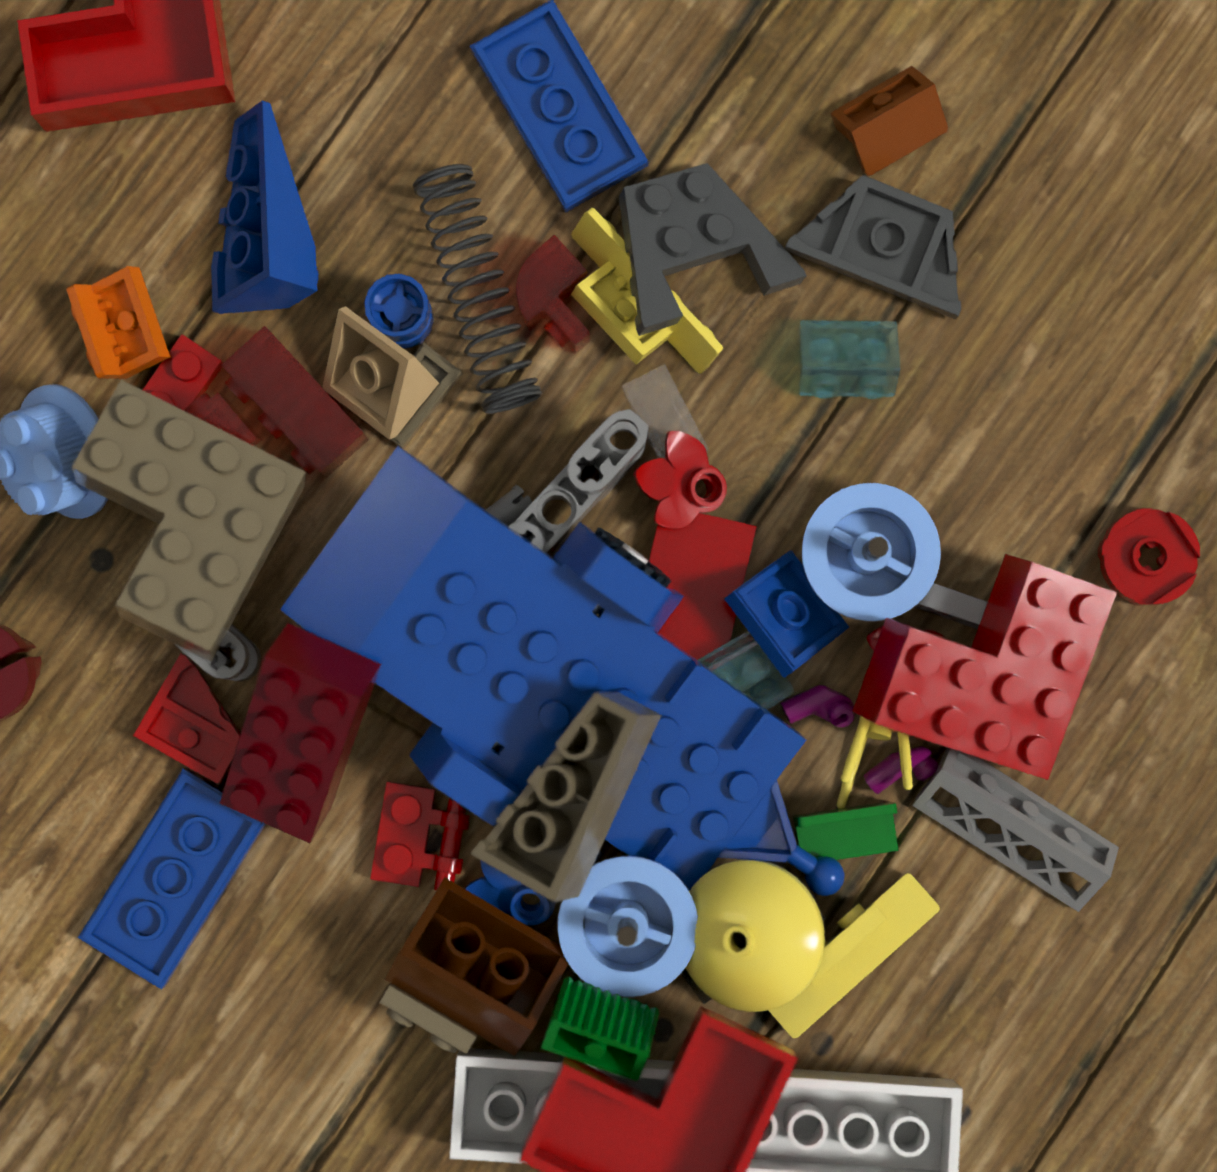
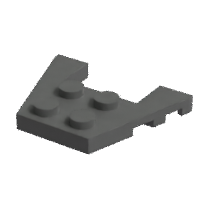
M708 163L624 187L619 195L626 253L630 254L632 269L630 288L631 295L636 300L637 316L635 318V326L639 336L675 325L683 316L665 279L667 275L734 254L743 253L764 296L799 285L807 276L797 261Z

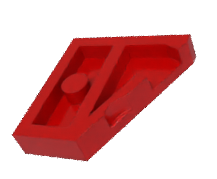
M180 653L133 736L211 781L222 784L230 770L241 733L192 659Z

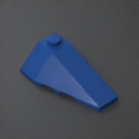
M262 100L234 120L226 170V178L228 181L233 182L227 208L220 209L218 224L226 226L222 252L216 251L213 253L211 266L212 311L219 314L286 309L318 291L319 274L316 268L315 243L271 104Z

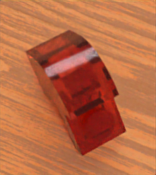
M555 235L532 253L521 267L516 283L517 303L521 318L529 331L545 319L548 323L543 326V329L552 341L561 349L568 344L575 353H578L590 342V332L563 302L571 295L576 285L587 278V270Z

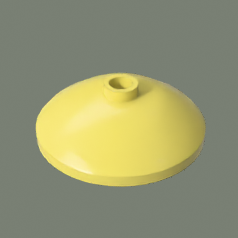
M753 859L737 860L712 869L693 885L689 892L695 903L698 919L695 928V950L685 968L696 985L705 994L729 1008L747 1012H759L782 1006L805 990L819 969L824 951L825 937L823 920L816 901L797 877L782 867L769 862ZM736 931L745 935L747 939L745 949L738 948L735 945L733 936Z

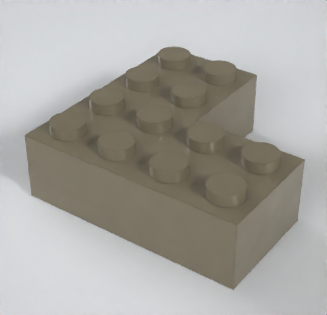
M120 380L71 467L77 484L159 524L115 605L119 617L212 662L305 487L306 472Z

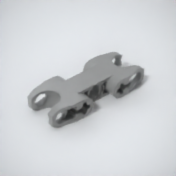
M631 409L612 414L580 446L569 460V463L541 494L508 527L550 555L594 506L605 498L639 461L645 450L649 425ZM625 431L635 437L636 443L630 449L622 450L614 447L610 442V438L617 432ZM584 469L586 472L591 473L597 469L599 471L598 482L590 478L583 483L581 477L582 470ZM552 500H563L571 508L570 517L562 524H551L543 517L544 507Z

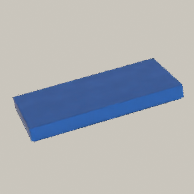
M554 0L546 2L470 45L473 56L565 212L572 210L648 166L649 161Z
M186 768L182 769L78 936L82 941L160 989L165 988L266 825L220 804L223 791Z

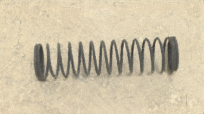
M453 164L424 173L414 181L413 188L415 194L425 198L419 207L420 211L431 215L425 224L426 229L437 233L431 241V246L439 251H443L436 260L437 265L449 269L442 277V282L449 286H455L447 296L448 301L462 304L455 310L453 317L458 321L467 322L460 329L459 336L467 340H473L465 348V355L479 358L470 367V372L485 376L477 383L475 388L482 393H492L482 402V410L484 413H498L528 404L538 399L542 395V391H540V386L533 385L538 381L535 377L519 381L507 387L494 389L480 388L487 380L499 374L519 370L531 365L532 360L519 361L498 370L476 371L474 369L481 362L492 356L517 351L524 348L527 343L524 341L517 342L487 353L469 352L471 347L482 340L512 333L520 329L521 325L518 323L506 325L483 335H464L463 333L464 330L478 321L494 319L513 312L515 306L500 307L477 317L465 318L458 316V313L470 304L502 297L508 294L510 289L507 287L494 289L468 300H455L452 298V295L464 286L492 281L504 274L503 270L497 269L479 274L464 282H449L446 279L448 275L457 269L484 264L494 260L499 255L498 252L491 251L473 256L458 264H443L441 262V259L451 251L473 248L487 243L493 238L492 234L485 233L467 238L450 247L436 245V240L445 233L465 231L480 226L487 221L486 216L480 215L461 220L444 229H433L430 227V223L438 216L461 213L477 207L482 202L480 198H469L448 205L437 212L425 210L424 205L432 198L457 195L475 187L476 181L470 180L474 175L472 167L466 164ZM464 173L453 180L441 184L423 186L443 176ZM468 185V186H465V187H463V188H460V189H457V190H454V191H450V190H453V189L458 188V187H460V186ZM468 203H472V204H470V205H468V206H464V207H461V208H458V209H454V208H456V207H458V206H462V205H465V204H468ZM474 221H477V222H475V223H472V224H469V225H465V226H462V225H464V224H467V223H471V222H474Z

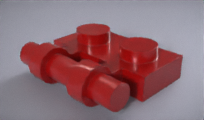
M386 782L370 880L420 887L423 868L437 871L434 890L438 889L444 877L455 883L456 874H461L463 859L459 858L463 830L469 829L471 815L466 814L467 810L450 798L447 811L433 809L436 789ZM431 824L444 826L440 854L426 852Z

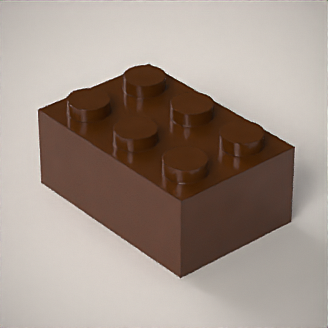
M444 877L384 980L515 1056L533 1031L568 962L559 944Z

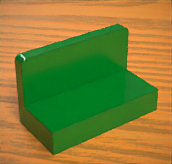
M888 801L793 815L797 845L816 858L829 856L836 860L899 851L893 814L898 813L896 803Z

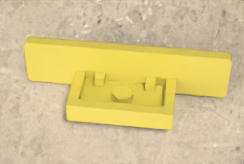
M590 208L586 211L574 228L571 236L600 268L577 284L571 295L636 365L668 340L699 374L704 372L721 353L723 347L712 331L691 313L673 290L671 291L683 314L679 322L641 336L638 335L635 326V318L637 316L636 300L631 295L630 278L632 277L630 254L626 253L625 241L617 233L614 226L604 219L596 209Z
M911 874L903 875L868 908L864 909L858 903L837 922L843 930L831 941L827 942L825 940L819 969L810 984L791 1001L768 1011L792 1038H798L940 910V906Z

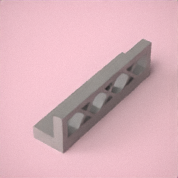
M947 748L942 755L935 774L916 796L912 805L1077 912L1084 907L1111 877L1119 849L1118 846L978 757ZM939 787H942L958 798L961 807L946 808L931 797ZM975 819H992L1000 824L1002 833H985L977 828ZM1017 846H1034L1042 851L1044 860H1027L1018 853ZM1074 872L1088 882L1077 892L1060 881L1058 873Z

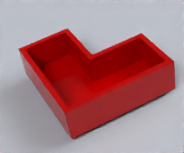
M114 0V5L17 20L31 116L46 132L235 102L220 0Z
M1005 554L972 646L886 617L852 711L877 725L1048 780L1117 592L1037 563Z
M700 1006L658 1098H654L579 1061L564 1056L523 1144L519 1161L542 1172H746L798 1057L793 1049L703 1006Z

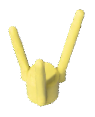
M860 716L859 724L841 775L842 785L836 803L839 809L845 808L868 738L888 741L891 740L892 732H897L903 787L905 790L912 789V763L908 734L877 725Z

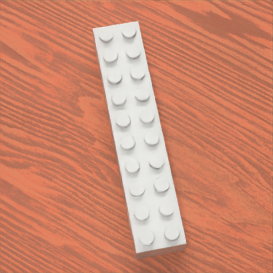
M470 1048L467 1054L459 1050L456 1059L450 1159L523 1163L519 1161L521 1149L564 1056L556 1053L518 1051L513 1056L504 1050ZM647 1059L638 1082L590 1065L587 1066L654 1098H658L675 1061ZM793 1069L746 1172H958L963 1089L953 1079Z

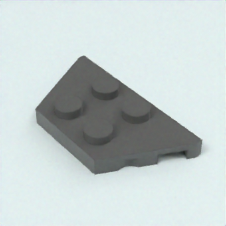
M862 175L835 202H831L798 234H794L788 239L785 249L791 254L956 320L961 312V301H958L956 279L958 265L957 254L953 245L955 231L952 210Z

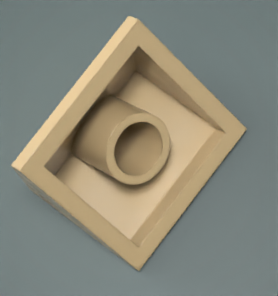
M346 306L338 309L322 389L389 440L395 438L439 382L416 357Z

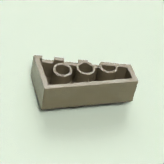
M595 692L555 745L557 747L543 765L538 766L527 780L529 784L513 804L507 805L496 821L498 823L486 839L480 840L470 854L553 902L579 897L661 714L619 692Z

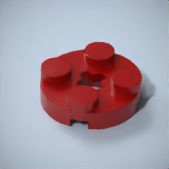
M1153 508L1137 509L1117 519L1106 531L1104 539L1098 546L1100 569L1111 590L1117 592L1119 597L1127 600L1129 603L1136 606L1168 603L1182 596L1194 583L1197 575L1195 572L1198 567L1197 558H1200L1199 541L1190 525L1180 516ZM1143 544L1148 549L1157 547L1160 550L1161 555L1156 558L1159 567L1154 571L1149 565L1142 567L1138 561V558L1141 556L1139 549Z

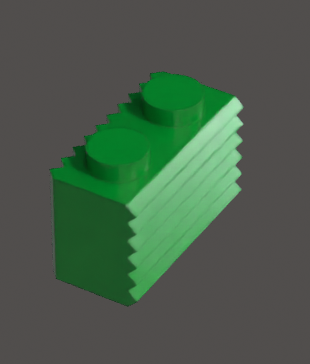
M571 977L564 978L551 1012L541 1048L638 1082L650 1054L660 1012L657 1007L650 1009L647 1004H642L637 1000L629 999L628 997L621 999L619 994L611 995L609 990L602 992L599 987L595 988L589 983L581 982L580 980L573 982Z

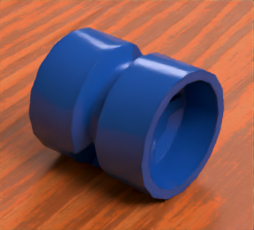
M390 274L378 279L370 287L364 302L365 313L370 324L403 349L413 348L421 344L430 334L434 322L433 310L422 285L410 276Z

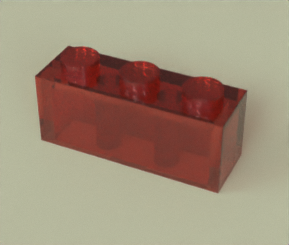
M266 326L261 328L221 365L231 375L224 383L244 404L251 398L264 411L257 419L276 439L285 434L296 448L290 455L309 475L317 469L325 478L329 477L369 440L364 432Z

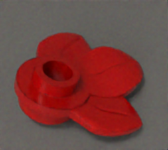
M673 430L667 432L665 458L646 461L634 471V478L640 490L649 498L659 502L654 513V523L665 528L678 529L688 526L698 513L716 510L726 497V480L717 468L709 465L704 445L698 439L681 431ZM699 480L703 481L707 487V492L703 498L699 497L695 490L696 483Z

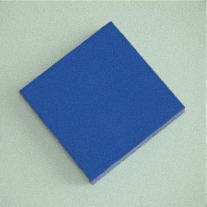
M792 550L785 553L724 598L783 678L795 671L849 628L842 616L827 606L816 595L807 580L802 563Z

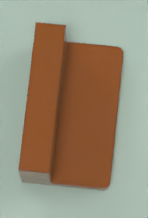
M913 66L830 112L835 128L853 144L860 167L867 176L875 174L948 130L935 84Z

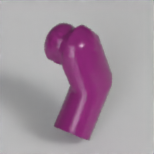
M824 685L812 687L780 703L790 724L814 714L836 727L844 728L852 724L856 715L852 711L854 705L850 698Z
M923 746L910 748L912 772L917 780L924 781L936 772L938 763L930 756L932 751ZM899 751L891 753L864 774L866 783L876 794H880L902 777Z

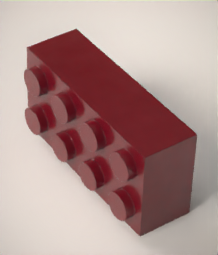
M287 623L264 656L220 804L311 843L332 808L381 664Z

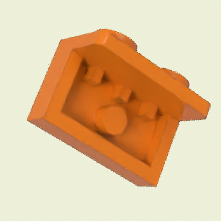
M126 266L92 285L74 284L67 288V294L71 302V313L78 323L87 349V360L97 378L127 379L170 358L140 267Z

